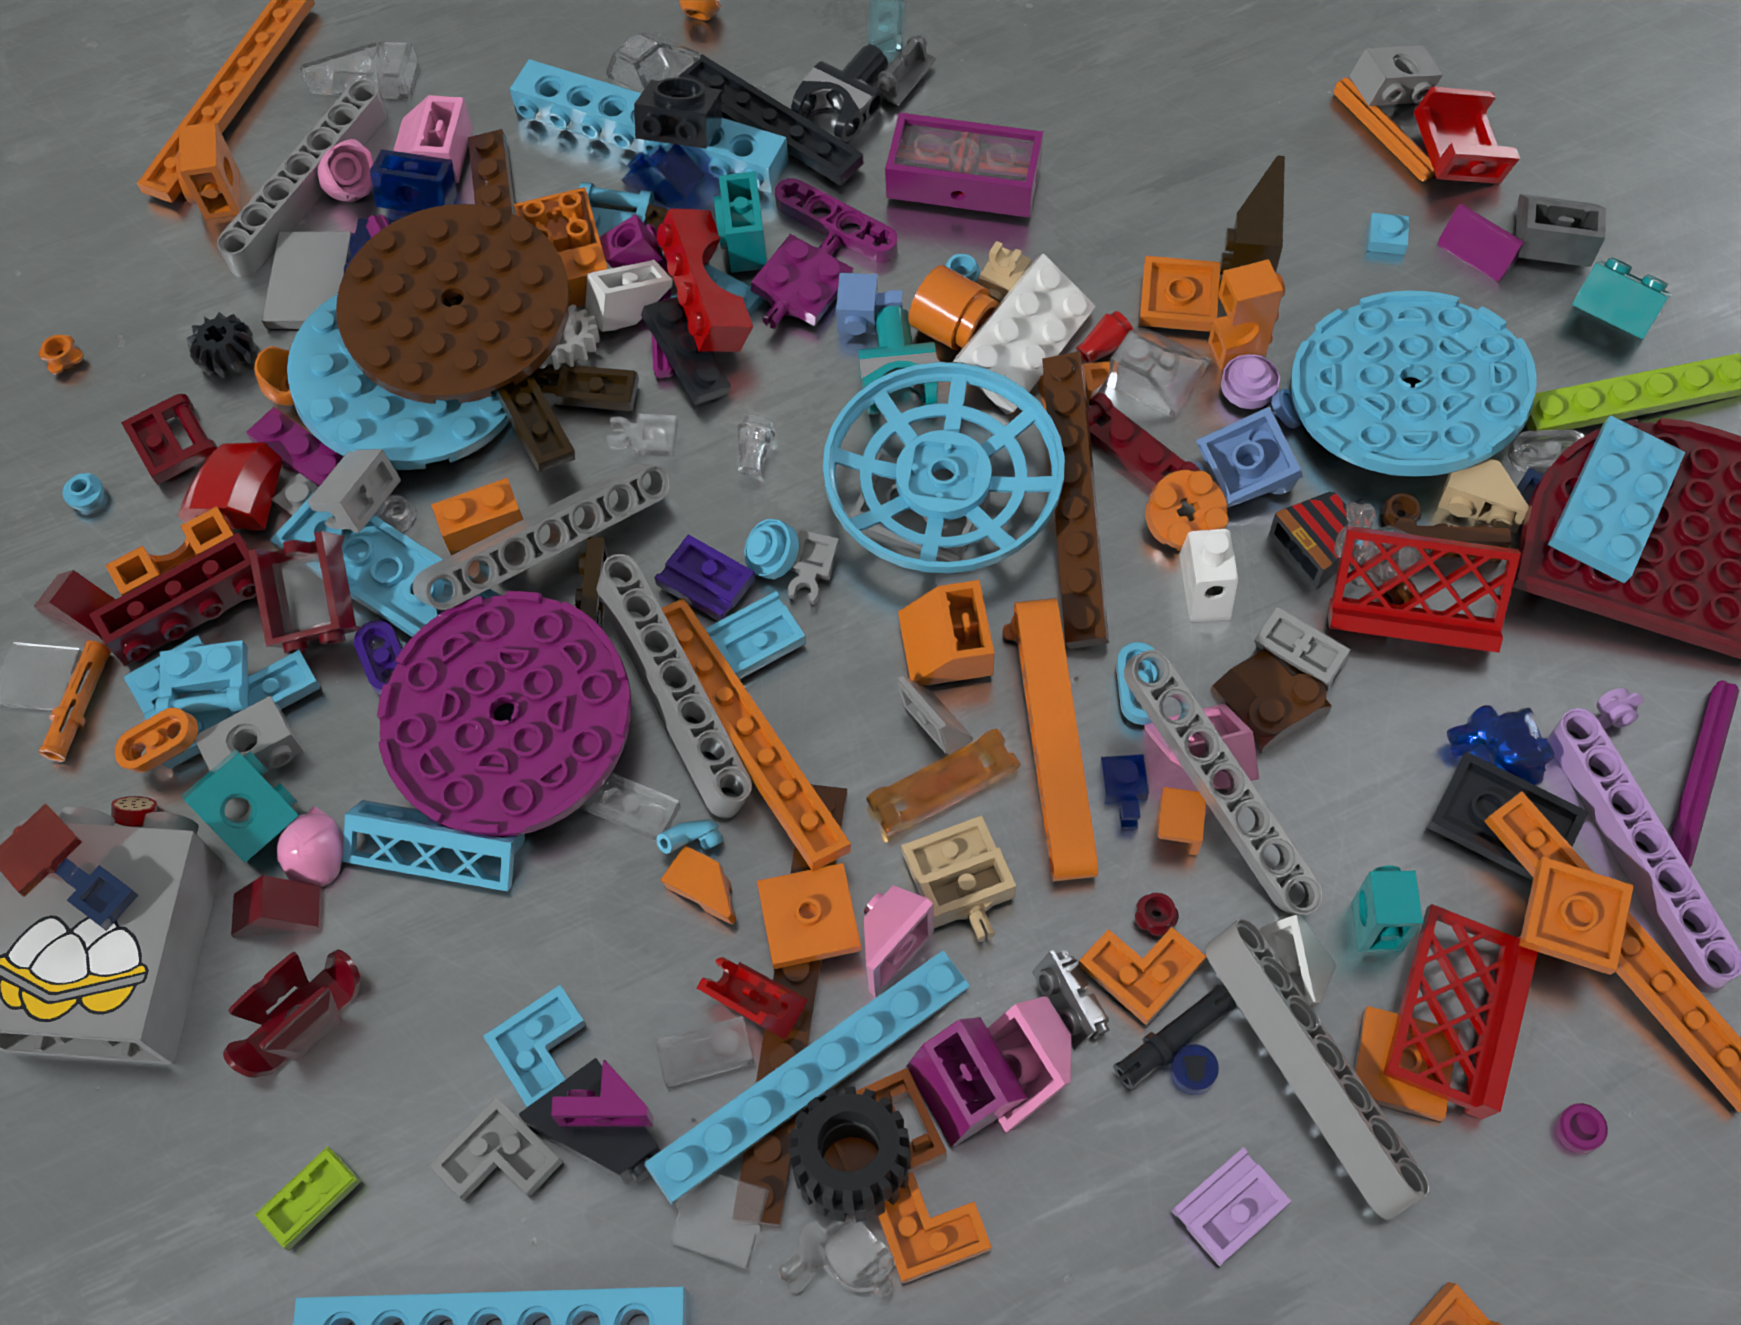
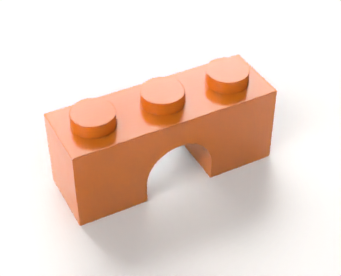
M1269 259L1223 271L1218 296L1227 315L1213 319L1208 341L1221 372H1223L1230 360L1240 355L1253 354L1266 358L1269 344L1273 340L1274 324L1279 318L1278 309L1280 301L1285 295L1284 280L1279 273H1275Z
M216 506L180 525L186 537L183 544L175 551L157 556L148 553L142 545L106 564L105 566L121 596L235 535L218 507Z

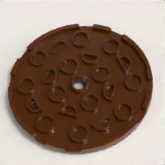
M477 204L443 205L407 215L391 223L365 243L350 262L340 283L336 304L337 324L343 342L355 364L376 385L397 396L417 402L435 404L436 400L458 399L460 403H466L491 397V391L511 382L515 386L530 376L546 361L564 333L569 317L570 289L562 259L556 248L530 222L515 214L490 206ZM463 296V301L459 305L445 306L444 299L449 300L453 297Z

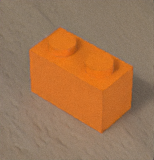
M508 477L431 504L441 535L451 555L523 520Z

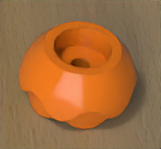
M679 0V5L685 15L702 21L713 18L721 8L719 0Z

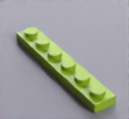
M1740 353L1538 392L1535 393L1533 407L1526 426L1531 437L1604 423L1610 415L1620 420L1741 395Z

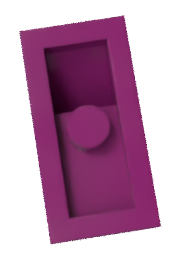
M603 1060L600 1097H595L596 1093L590 1090L575 1089L567 1091V1097H553L551 1116L559 1126L653 1127L654 1117L647 1105L606 1060Z

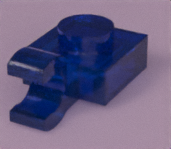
M1144 754L1101 757L1100 770L1104 802L1118 803L1121 830L1138 829V819H1140L1139 801L1147 800L1149 794Z

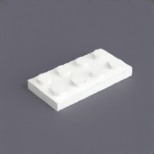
M1043 253L1032 262L953 360V363H963L988 369L1009 378L1030 392L1043 375L1042 359L1058 356L1096 306ZM978 387L1006 415L1016 410L1017 406L1004 397Z

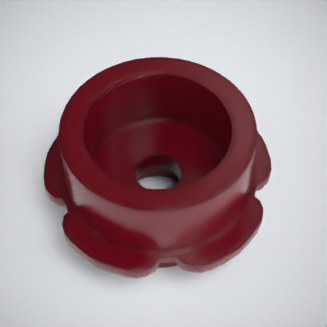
M1157 892L1147 894L1137 902L1136 908L1138 912L1135 913V920L1142 930L1147 929L1150 931V934L1161 936L1166 934L1170 927L1176 926L1179 912L1173 900L1166 894ZM1158 911L1161 916L1155 918L1152 913Z

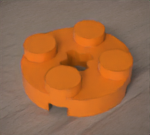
M1180 470L1168 474L1155 484L1149 501L1146 503L1145 518L1148 528L1156 540L1163 545L1167 543L1169 546L1177 548V551H1181L1187 533L1191 531L1225 529L1228 524L1227 503L1222 490L1207 472ZM1181 501H1186L1188 505L1194 507L1193 521H1189L1187 516L1180 517L1177 510L1182 507Z

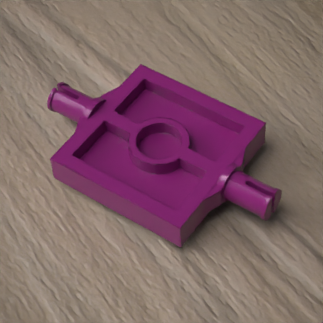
M789 234L752 280L750 291L766 299L772 305L767 314L762 318L767 327L770 324V328H776L784 315L799 317L815 326L837 298L839 274L853 273L854 269L832 257L834 251L841 244L837 236L833 239L834 235L829 234L819 247H815Z

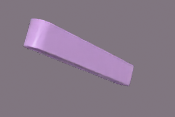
M1576 708L1569 710L1563 715L1549 736L1548 743L1552 753L1586 810L1589 811V815L1628 880L1634 885L1635 892L1686 977L1700 991L1708 993L1719 991L1741 974V951L1599 720L1593 713L1585 709ZM1567 730L1577 733L1581 739L1572 737ZM1590 767L1600 770L1603 777L1593 773ZM1612 803L1621 806L1626 814L1616 811ZM1635 841L1644 844L1648 848L1649 853L1640 850ZM1659 880L1668 883L1672 887L1673 893L1665 890L1660 885ZM1683 919L1692 922L1696 927L1697 933L1689 930L1684 925ZM1707 959L1716 962L1722 974L1715 972L1709 966Z

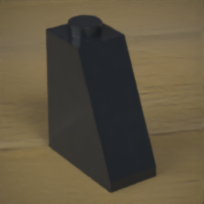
M594 1058L519 1113L523 1122L534 1133L624 1184H628L633 1179L636 1182H640L650 1176V1173L644 1166L645 1162L661 1151L645 1127L559 1126L551 1116L553 1097H567V1091L575 1089L590 1090L596 1093L595 1097H600L602 1065L597 1058Z

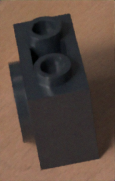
M683 77L666 78L660 81L651 80L634 103L635 139L707 149L722 124V90L706 88L697 80Z

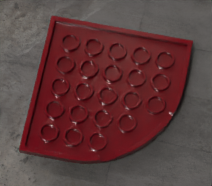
M1660 418L1657 423H1638L1637 419L1624 421L1685 452L1635 570L1625 583L1548 545L1601 428L1580 438L1565 449L1542 476L1529 501V508L1525 515L1519 545L1521 555L1513 587L1741 659V436L1711 426L1684 420Z

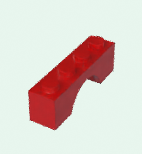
M669 208L663 223L658 227L657 241L659 246L663 248L667 259L668 273L674 279L679 304L683 306L687 316L689 333L694 336L698 351L740 352L753 329L743 297L732 294L718 286L709 277L704 268V265L709 264L721 239L718 236V230L710 210Z

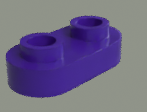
M374 620L365 623L357 630L354 637V645L369 683L374 691L381 695L383 684H388L386 680L392 675L398 664L395 659L401 652L402 647L396 633L388 623ZM384 642L381 648L373 649L377 643Z

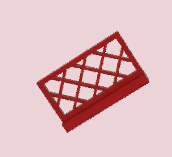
M1347 526L1332 598H1330L1327 611L1329 628L1500 653L1503 641L1501 631L1521 553L1519 549ZM1355 539L1372 541L1381 552L1360 565L1352 554ZM1382 543H1387V544H1392V545H1390L1389 547L1385 548V546H1384ZM1405 546L1417 548L1423 558L1407 569L1402 570L1392 557V554ZM1425 549H1430V550H1435V551H1433V552H1431L1430 554H1428ZM1448 552L1459 553L1466 564L1445 577L1434 561ZM1468 555H1473L1477 557L1471 560ZM1491 558L1507 560L1504 573L1489 583L1477 568ZM1387 559L1397 575L1377 587L1366 571ZM1351 562L1355 569L1348 573ZM1429 565L1440 581L1419 593L1409 577ZM1472 571L1483 586L1462 599L1451 583ZM1360 575L1372 590L1360 599L1343 597L1345 585ZM1403 581L1414 597L1402 605L1390 604L1383 594ZM1501 586L1499 595H1497L1494 589ZM1446 587L1457 603L1444 611L1432 610L1426 599ZM1489 593L1496 602L1493 618L1475 616L1468 606ZM1378 598L1381 602H1375L1373 600ZM1421 604L1423 608H1417L1415 606ZM1463 610L1465 614H1459L1458 612Z
M1434 904L1429 905L1425 911L1383 1075L1465 1107L1464 1113L1481 1120L1501 1112L1538 952L1519 946L1521 935L1514 937ZM1440 921L1450 925L1460 943L1443 950L1434 934L1436 922ZM1467 933H1470L1475 936L1470 938ZM1481 939L1501 946L1497 962L1488 967L1485 966L1473 944ZM1430 948L1433 952V955L1427 957ZM1463 948L1476 972L1459 979L1446 955ZM1437 960L1450 984L1432 991L1423 972L1426 964ZM1495 970L1492 978L1489 972ZM1480 977L1489 996L1487 1004L1476 1009L1462 984ZM1453 989L1466 1014L1449 1021L1436 996ZM1420 990L1423 996L1417 999L1418 991ZM1426 1001L1439 1026L1421 1034L1412 1014L1414 1006ZM1485 1011L1484 1017H1483V1021H1482V1019H1481L1479 1013H1482V1012ZM1470 1019L1479 1037L1477 1046L1465 1051L1452 1026ZM1442 1031L1455 1057L1438 1064L1425 1039ZM1409 1032L1412 1039L1406 1041L1407 1033ZM1413 1044L1417 1046L1428 1067V1070L1419 1074L1399 1067L1403 1049ZM1474 1054L1473 1062L1468 1057ZM1459 1061L1468 1078L1465 1093L1450 1087L1441 1070L1442 1068ZM1432 1074L1435 1081L1428 1079L1425 1076Z

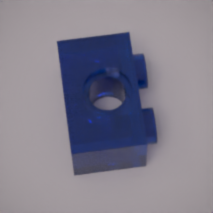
M381 149L370 169L376 207L415 213L432 207L451 205L457 196L451 159Z

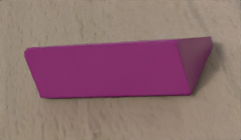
M1461 203L1457 206L1438 240V245L1498 282L1514 267L1524 244L1521 239Z

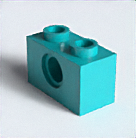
M1387 865L1369 871L1352 900L1358 952H1403L1423 924L1416 870L1401 871L1398 866Z

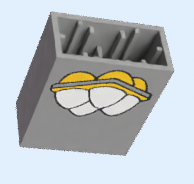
M71 806L61 809L58 822L20 821L0 889V1052L174 1064L223 861L197 835L199 825L194 820L174 813L151 812L145 815L142 828L114 826V818L104 812L86 807ZM65 858L69 859L88 875L100 865L139 895L107 931L67 901L76 890L53 872Z

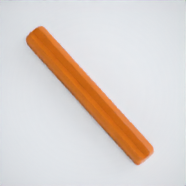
M1345 77L1335 84L1334 95L1421 182H1426L1435 175L1429 156L1378 106H1368L1349 77Z

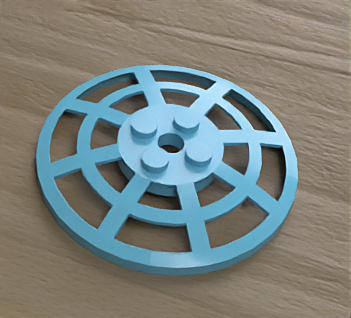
M936 362L914 365L893 371L873 381L859 391L840 411L830 429L824 448L823 474L826 494L834 514L844 529L861 546L879 558L900 567L929 573H957L973 571L996 564L1017 553L1035 539L1049 522L1058 505L1064 482L1065 457L1061 437L1052 418L1041 403L1025 388L1001 374L982 367L963 363ZM951 382L948 404L923 405L901 413L889 396V394L897 390L917 384ZM967 384L978 386L997 393L1015 404L1022 412L1004 426L987 413L964 406ZM875 403L887 420V423L873 435L865 448L863 456L840 449L842 441L851 425L867 408ZM946 417L944 430L931 431L920 436L909 425L928 418ZM961 419L980 425L990 431L993 436L980 445L971 437L959 433ZM1033 423L1040 431L1048 448L1051 476L1027 477L1025 456L1015 438ZM896 433L905 445L897 459V463L877 460L876 456L881 447ZM1005 447L1013 462L1015 477L991 476L992 470L989 458ZM837 464L860 471L861 490L870 511L849 518L838 494L836 482ZM939 469H947L954 476L949 480L941 481L936 479L933 473ZM872 475L895 479L900 496L880 505L873 490ZM988 492L1012 493L1006 507L993 520L979 507L987 497ZM1049 492L1047 502L1038 519L1020 538L1015 540L1002 529L1017 512L1025 493ZM911 509L917 514L928 518L925 534L907 529L892 518ZM966 516L978 528L973 532L963 535L941 537L944 520ZM881 523L887 530L898 537L914 544L922 545L920 558L906 557L888 550L865 536L861 531ZM985 538L990 539L1000 548V550L974 559L953 562L936 561L939 548L965 546Z

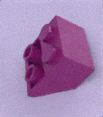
M981 1017L957 1020L923 1043L906 1065L951 1147L957 1146L1028 1099Z

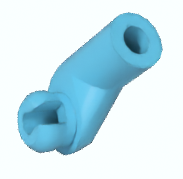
M708 819L681 822L660 833L656 841L659 849L663 853L668 854L697 838L700 841L701 847L704 850H709L722 843L723 836L717 829L720 826L715 821Z

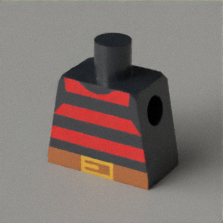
M1329 491L1276 512L1269 535L1313 587L1318 589L1338 572L1347 526L1366 528L1365 524L1373 520L1375 515L1373 508L1365 499H1359L1347 506L1337 493ZM1355 539L1352 551L1354 557L1362 550L1365 540Z

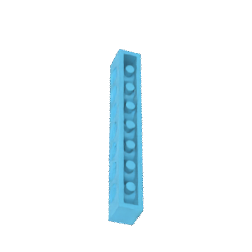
M529 59L510 87L516 114L526 119H534L553 125L558 129L573 131L590 139L602 140L622 149H630L647 154L654 159H663L679 164L687 169H695L711 174L716 178H719L720 175L756 171L758 189L772 193L789 162L786 137L722 118V124L707 149L635 139L634 103L641 93Z
M682 1286L296 1298L293 1325H347L350 1323H355V1325H393L399 1321H403L405 1325H439L445 1320H452L454 1325H486L487 1322L496 1318H500L503 1325H532L537 1319L542 1317H549L551 1325H579L588 1316H598L600 1325H627L628 1321L638 1314L647 1315L649 1325H689V1293Z

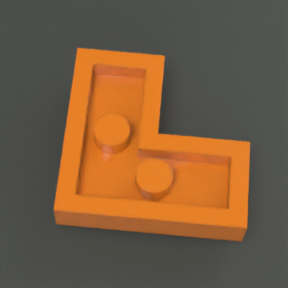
M1171 927L1142 958L1108 929L1079 960L1078 965L1147 1026L1205 962L1206 955Z
M914 1172L908 1174L909 1180L906 1188H899L900 1198L894 1205L888 1201L884 1202L885 1212L878 1216L902 1284L992 1250L975 1201L930 1218Z

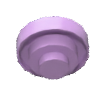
M1240 355L1230 360L1224 368L1221 388L1224 396L1240 408H1261L1272 401L1273 395L1278 392L1280 375L1276 366L1270 360L1260 355Z

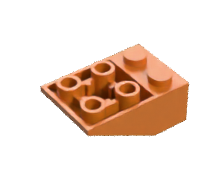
M586 187L513 204L516 215L538 228L550 240L560 255L570 289L568 307L572 304L576 305V308L584 307L586 304L587 274L608 269Z

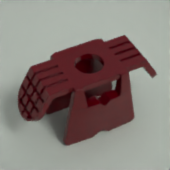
M339 949L329 953L324 970L310 982L296 952L290 953L265 974L260 982L251 986L229 1008L228 1012L232 1016L260 1024L261 1026L247 1039L234 1041L227 1045L223 1052L226 1063L241 1075L257 1078L274 1074L289 1059L298 1060L302 1058L339 1024L341 1020L339 1013L357 998L360 987V974L352 958L346 952ZM294 986L297 987L288 997H286L278 1006H276L269 1014H267L266 1011L270 1009L272 1006H274L280 997L285 996Z

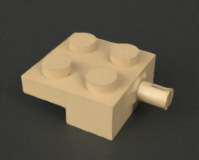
M982 815L901 845L902 854L919 894L934 903V928L958 919H970L978 942L985 941V934L987 939L995 935L986 912L992 906L1015 898L1017 886L1000 847L996 848Z

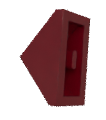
M75 570L58 574L34 607L38 611L102 640L89 614L116 599Z
M262 875L234 893L231 936L238 938L321 930L323 888L320 885Z

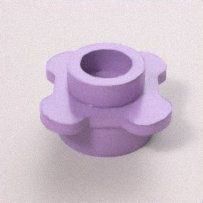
M1623 688L1605 693L1597 702V709L1601 714V717L1598 718L1600 724L1604 729L1612 725L1614 727H1625L1639 717L1637 709L1644 699L1641 694H1630L1628 690Z

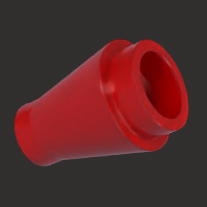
M1114 311L1112 314L1106 313L1085 340L1076 347V350L1081 352L1085 363H1094L1098 359L1130 343L1129 338L1134 335V329L1127 318L1119 311Z

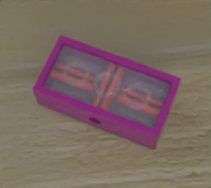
M899 112L885 167L886 198L1030 218L1042 160L1044 131Z

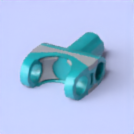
M889 306L876 313L878 347L858 349L861 389L893 371L914 365L937 362L935 342L912 343L909 313L906 309L900 306ZM938 382L907 387L915 391L920 396L921 401L925 402V405L937 404ZM875 403L867 408L869 415L880 414V410Z

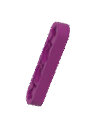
M787 178L780 181L775 187L776 206L784 215L826 237L829 234L834 235L833 239L837 236L841 245L871 261L886 263L896 257L898 253V240L895 230L799 179ZM823 207L831 211L825 217H816L811 214L813 210ZM848 223H855L861 227L855 233H846L841 230Z

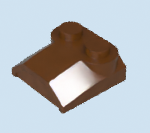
M1266 649L1231 668L1211 687V690L1222 704L1225 703L1253 731L1255 747L1260 754L1327 715L1332 707L1326 699V689L1321 681L1309 674H1305Z

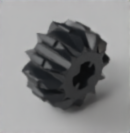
M218 312L214 319L210 320L204 316V323L202 325H192L193 335L186 338L191 353L190 357L195 365L202 368L209 376L218 373V375L225 378L231 370L240 374L239 366L251 364L250 355L256 352L252 337L253 333L249 326L241 322L235 314L226 317Z

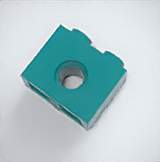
M756 171L720 175L721 195L714 196L718 236L721 238L719 241L720 248L728 249L731 273L762 269L767 263Z
M235 749L181 796L231 850L246 863L299 816L292 809V806L298 801L281 783L273 788L262 777L268 769L251 751L243 757ZM238 797L246 799L249 803V809L244 817L230 819L225 815V806L231 799Z

